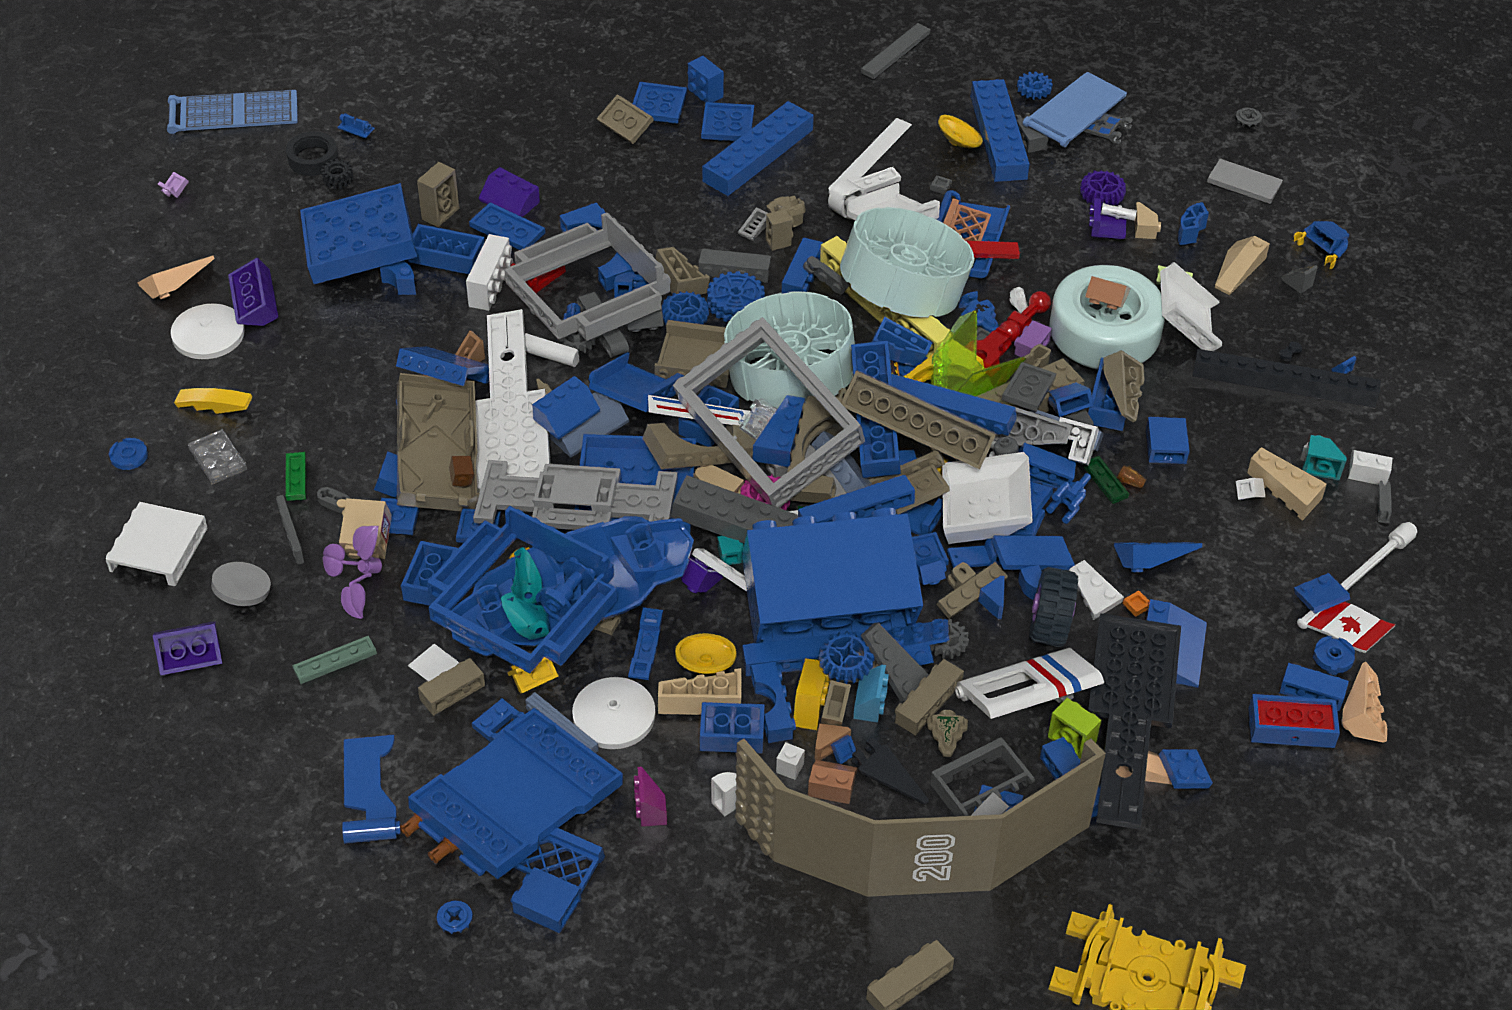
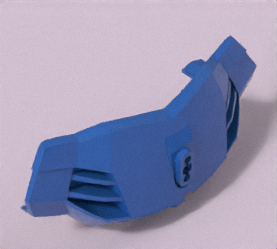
M623 516L616 520L596 523L566 533L573 539L586 543L589 547L605 553L609 557V561L614 564V577L608 584L613 585L617 589V602L601 620L623 614L641 605L656 586L683 577L689 564V556L694 543V539L684 527L681 518L649 522L643 517ZM535 547L528 549L527 551L540 573L542 587L557 585L556 572L563 571L562 564L564 562L556 561L553 556ZM515 556L507 560L503 565L486 572L475 584L473 593L451 609L452 612L513 645L537 647L545 638L528 640V638L517 633L503 609L501 597L507 593H512L511 586L514 582L516 569ZM526 593L524 597L529 599L532 597V593ZM548 616L551 631L559 621ZM541 627L538 628V629L535 631V633H536V634L541 633V632H542V628H541ZM452 632L453 639L469 647L471 651L486 657L493 654L485 649H479L473 642Z

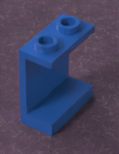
M938 498L934 506L923 503L901 513H908L912 533L923 535L933 531L943 516V499Z

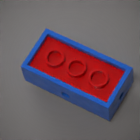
M1252 695L1248 708L1251 742L1335 748L1340 734L1336 700Z

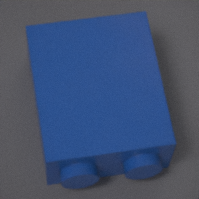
M1148 417L1146 438L1149 462L1187 464L1189 444L1186 418Z
M534 867L530 874L527 873L519 891L516 890L512 896L513 912L560 933L581 900V889L574 884Z

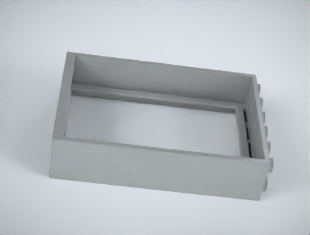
M763 317L754 321L745 331L739 332L733 340L723 344L716 353L709 355L704 362L694 366L688 374L678 378L675 384H673L680 403L769 505L778 508L865 442L859 422ZM763 342L767 343L843 428L840 433L775 483L771 481L737 442V437H733L696 395L697 392Z

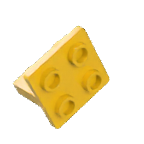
M545 657L531 673L515 665H512V670L507 672L509 676H513L520 694L558 677L552 661Z

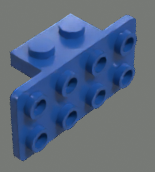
M935 619L928 623H915L912 626H898L891 630H886L919 665L934 663L930 645L949 640V623L947 619Z

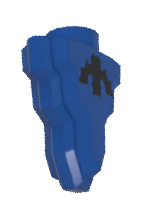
M973 300L961 313V317L967 322H972L974 325L980 326L989 332L999 327L998 322L995 320V307L989 300L981 302Z

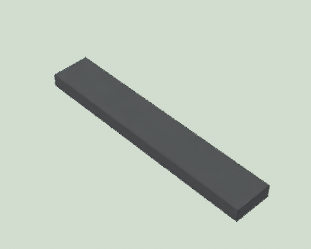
M917 23L863 66L861 73L875 79L930 34V29Z

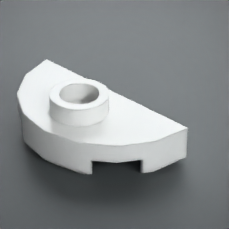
M1021 287L1012 289L1010 291V302L1022 313L1028 307L1024 290Z

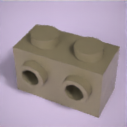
M786 209L766 214V241L772 251L791 246V238H793L792 225H794V221Z

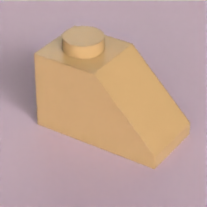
M1137 202L1135 208L1137 210L1135 238L1156 239L1157 232L1161 230V222H1158V215L1142 203Z

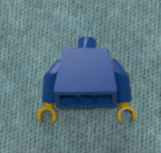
M1314 221L1303 230V233L1296 232L1294 234V242L1298 240V246L1304 244V237L1307 236L1326 252L1332 254L1327 256L1324 262V266L1326 263H1331L1329 269L1334 268L1336 258L1339 259L1348 247L1347 239L1349 238V233L1331 221Z

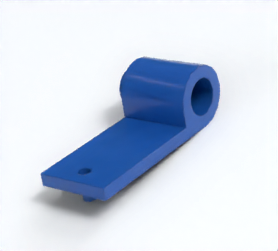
M992 538L987 539L984 546L947 549L953 568L962 562H965L970 567L990 566L994 562L1001 565L992 543Z

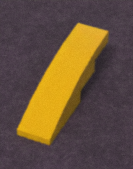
M193 388L180 390L174 403L178 408L194 406L196 411L213 409L215 414L246 410L253 396L249 393L234 390Z

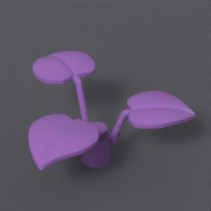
M361 526L354 532L353 547L358 551L357 555L362 558L359 562L345 561V550L339 544H330L325 547L323 552V565L328 575L333 577L340 575L343 571V564L358 565L359 571L364 573V575L351 581L349 587H344L341 593V603L344 610L352 617L359 619L363 618L365 591L357 582L366 577H371V573H379L382 568L381 560L371 557L375 549L379 526Z

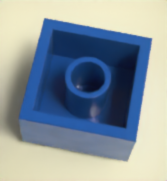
M704 56L689 62L687 72L689 91L693 92L705 103H713L723 98L724 71Z

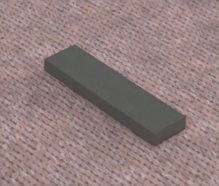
M276 496L278 510L297 564L304 563L302 549L284 496Z

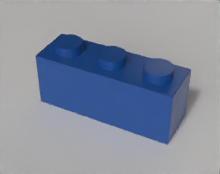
M1288 663L1279 693L1290 697L1336 700L1337 711L1340 712L1349 681Z

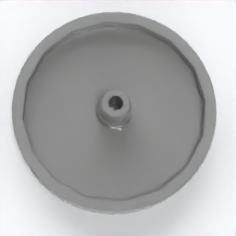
M230 562L221 565L214 571L211 581L212 590L219 599L237 606H251L262 602L267 598L271 585L270 578L264 570L245 562Z

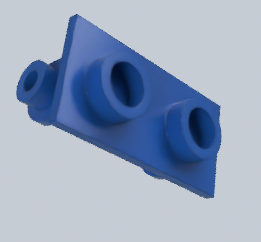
M346 113L340 115L342 123L338 128L366 138L375 129L371 127L368 121L358 118L355 120L354 117Z

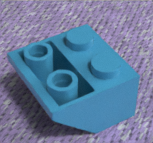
M880 665L869 670L868 676L864 675L862 681L859 680L853 719L878 722L879 714L883 715L889 674L885 673L886 665Z

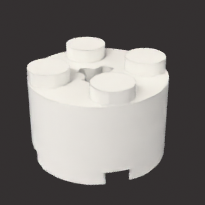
M842 180L829 189V208L844 218L852 219L847 217V200L867 193L850 180Z

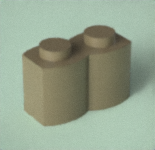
M1038 344L1031 349L1030 354L1025 355L1021 359L1020 364L1024 362L1039 368L1049 365L1051 349Z

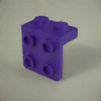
M1094 198V203L1089 208V215H1092L1089 218L1091 236L1125 239L1126 219H1116L1114 216L1101 214V199Z

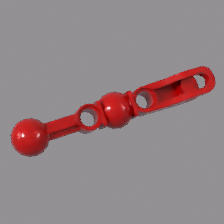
M1043 291L1033 293L1029 299V306L1022 313L1013 311L1007 318V321L1001 323L1000 327H997L986 338L971 341L965 346V348L983 359L984 374L988 376L993 375L999 369L1000 357L1012 345V342L1022 335L1025 326H1029L1032 322L1031 318L1036 313H1043L1049 310L1051 306L1050 296Z

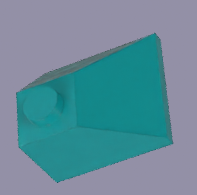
M1311 435L1302 470L1313 476L1340 480L1347 458L1330 438Z

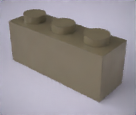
M471 658L459 662L455 667L442 672L439 676L418 687L420 701L434 716L484 687V673Z

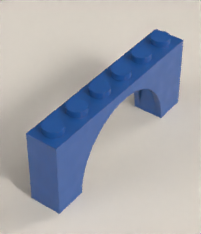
M597 203L562 214L560 215V228L563 232L588 223L597 231L601 230V215L605 211ZM617 252L608 263L598 267V279L604 289L608 291L614 289V281L617 275L634 271L631 265Z

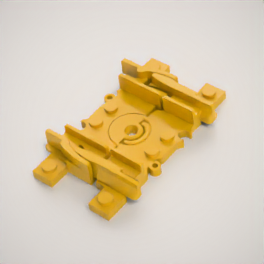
M1109 904L1107 912H1101L1099 919L1072 911L1066 934L1087 940L1080 964L1082 965H1079L1077 973L1055 966L1049 990L1070 996L1073 1003L1080 1005L1082 994L1086 987L1090 989L1089 993L1093 997L1092 1004L1102 1007L1110 1005L1109 1010H1211L1212 1006L1210 1005L1213 1004L1218 982L1240 988L1246 965L1222 958L1224 948L1221 938H1218L1214 955L1210 954L1208 959L1209 949L1202 947L1199 941L1196 949L1190 948L1185 950L1186 944L1182 940H1177L1173 946L1170 941L1147 935L1145 930H1142L1140 936H1135L1132 934V926L1128 928L1122 927L1124 918H1120V921L1114 919L1113 905ZM1149 976L1151 981H1146L1143 977Z

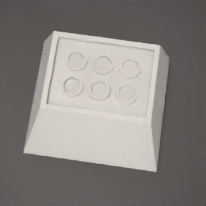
M1024 452L985 457L980 469L962 461L947 462L942 466V477L950 489L949 492L943 494V529L948 544L990 539L994 535L1008 536L1032 523L1029 457Z

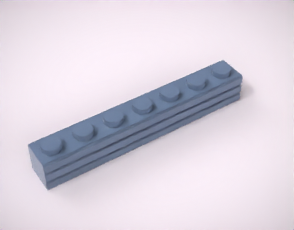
M534 692L525 700L528 711L536 708L593 752H598V743L538 694Z

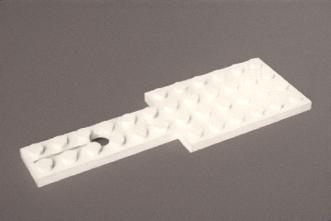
M522 309L487 315L490 398L475 401L478 452L476 459L477 493H480L488 460L507 461L508 469L506 476L539 478L540 471L543 472L545 464H551L549 432L533 420L532 404L544 397L546 391L545 389L528 391L524 313ZM507 352H512L514 355L509 361L501 360Z

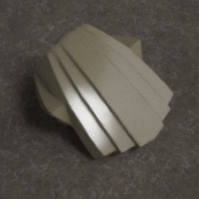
M795 196L779 197L766 205L770 213L786 209L788 214L793 217V228L803 223V214L806 212L804 201L800 198L796 199Z

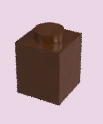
M471 456L451 457L449 471L452 486L471 485L474 476Z

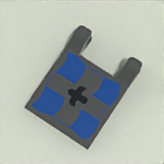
M1105 113L1083 132L1104 137L1114 144H1119L1121 139L1118 138L1121 137V132L1114 131L1119 124L1124 129H1131L1132 125L1128 123L1132 122V118H1120Z

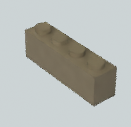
M945 659L939 665H934L930 675L927 678L924 677L920 681L919 687L909 693L907 700L897 706L895 710V723L916 735L927 723V718L934 715L955 692L957 682L963 680L964 671Z
M938 940L931 944L927 943L917 954L908 956L900 966L889 969L880 980L872 981L867 988L866 999L876 1010H897L952 971L954 958Z

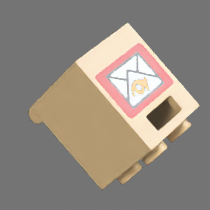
M348 498L346 500H338L337 506L345 508L342 511L343 522L339 544L344 548L346 556L352 559L360 558L357 555L358 551L353 547V535L357 528L361 526H379L375 549L371 557L385 559L392 518L386 502Z

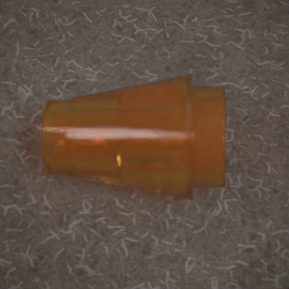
M1123 465L1117 476L1121 483L1139 487L1140 489H1142L1147 480L1132 467Z

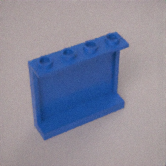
M427 346L400 348L396 367L461 386L465 385L466 378L482 383L489 382V364Z
M628 352L592 371L589 375V389L644 412L649 411L648 395L671 398L676 395L673 384H675L678 378L684 377V375L676 373L670 378L665 379L628 364L630 354Z

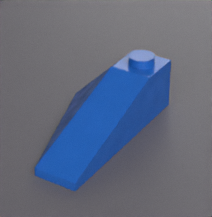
M1127 542L1114 543V547L1123 567L1131 568V572H1143V568L1155 567L1202 548V543L1168 542L1166 544L1150 542L1149 544Z

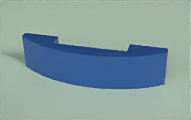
M643 607L635 653L628 674L629 678L649 680L656 656L663 610Z

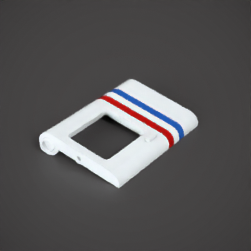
M1066 648L959 681L955 687V693L962 701L970 699L992 719L1103 684L1104 680L1099 670L1071 648ZM1030 679L1037 682V684L994 698H987L983 695Z

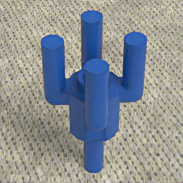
M1086 473L1079 481L1070 482V484L1063 482L1052 495L1053 500L1047 506L1046 511L1052 513L1060 503H1064L1068 506L1069 511L1062 518V521L1066 524L1069 523L1079 511V504L1086 497L1084 486L1091 479L1090 474Z

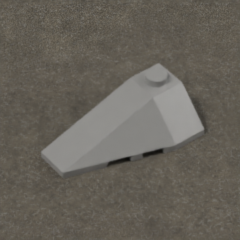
M1016 408L1017 420L1009 436L996 434L994 440L997 441L1003 437H1011L1017 441L1018 445H1023L1024 442L1030 445L1067 444L1073 426Z

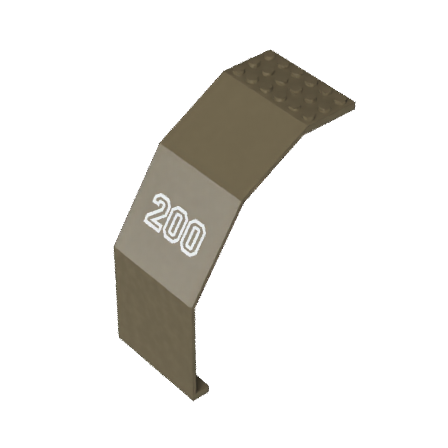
M745 739L737 742L735 818L741 826L744 825L750 838L760 844L762 852L766 856L769 855L774 862L867 897L990 891L1089 827L1106 753L1092 739L1084 742L1079 766L1000 815L873 820L787 788Z

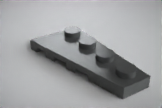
M873 623L861 634V637L874 655L878 665H886L885 673L889 674L888 682L900 702H905L909 693L912 690H916L919 687L920 681L924 677L927 678L929 674L879 623Z

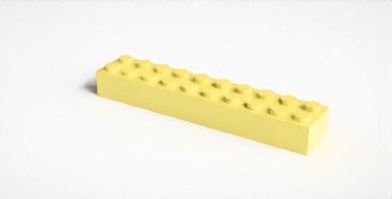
M836 236L821 244L820 261L844 278L841 273L840 263L847 243ZM851 284L845 291L880 323L886 317L933 342L926 357L934 354L944 344L953 339L954 334L952 331L947 329L932 315H929V317H913L892 312L887 307L883 306L882 308L863 298L851 288Z

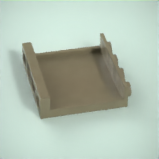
M668 320L666 324L667 333L658 364L655 363V375L665 379L670 378L676 373L685 376L694 366L700 365L709 355L716 353L725 344L724 333L726 328ZM729 369L708 385L726 388L730 376Z

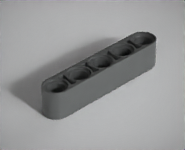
M595 292L577 297V304L581 307V312L602 304ZM619 328L597 336L611 358L629 352L628 343Z

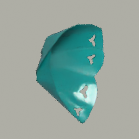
M522 547L514 552L516 569L511 591L519 599L535 604L536 595L542 589V579L529 552ZM532 593V597L529 599L525 598L524 595Z
M511 592L501 597L503 609L517 633L528 638V640L546 637L549 634V618L542 605L527 603ZM541 627L542 632L536 634L535 631Z

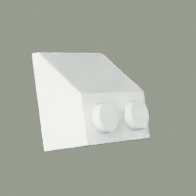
M1352 450L1348 479L1379 485L1380 481H1383V485L1386 486L1391 473L1392 457Z

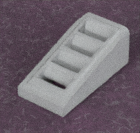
M756 207L740 228L738 234L753 241L766 228V214L768 213Z

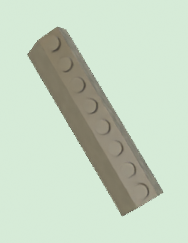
M858 370L855 371L841 402L848 410L977 469L981 468L996 436V433Z

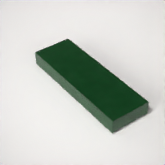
M1100 456L1091 458L1089 466L1082 465L1112 504L1129 498L1128 491Z

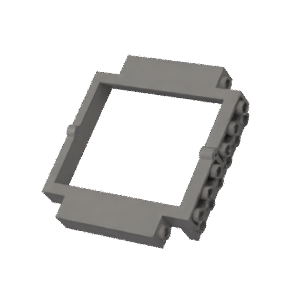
M608 213L601 215V230L597 231L588 223L514 252L516 264L504 269L506 284L530 308L531 313L535 314L558 339L578 331L588 341L660 310L661 295L670 292L671 279L668 274L664 273L663 265L655 260L653 255L648 253L643 245L639 244L634 236L630 235ZM612 246L631 265L633 271H637L649 284L561 321L525 281Z

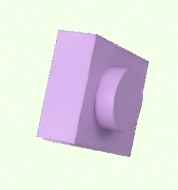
M173 172L165 184L159 181L158 185L162 188L161 192L169 197L173 195L178 198L189 181Z

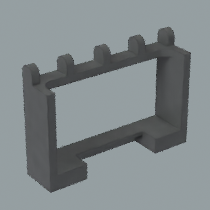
M1000 737L932 771L930 784L954 816L957 817L968 816L966 810L974 806L978 808L992 792L1002 799L1001 792L1009 788L1017 792L1019 791V783L1027 786L1034 783L1035 779L1004 739ZM1002 757L1016 775L1008 781L962 804L946 785L952 782L954 774L982 760L989 763Z

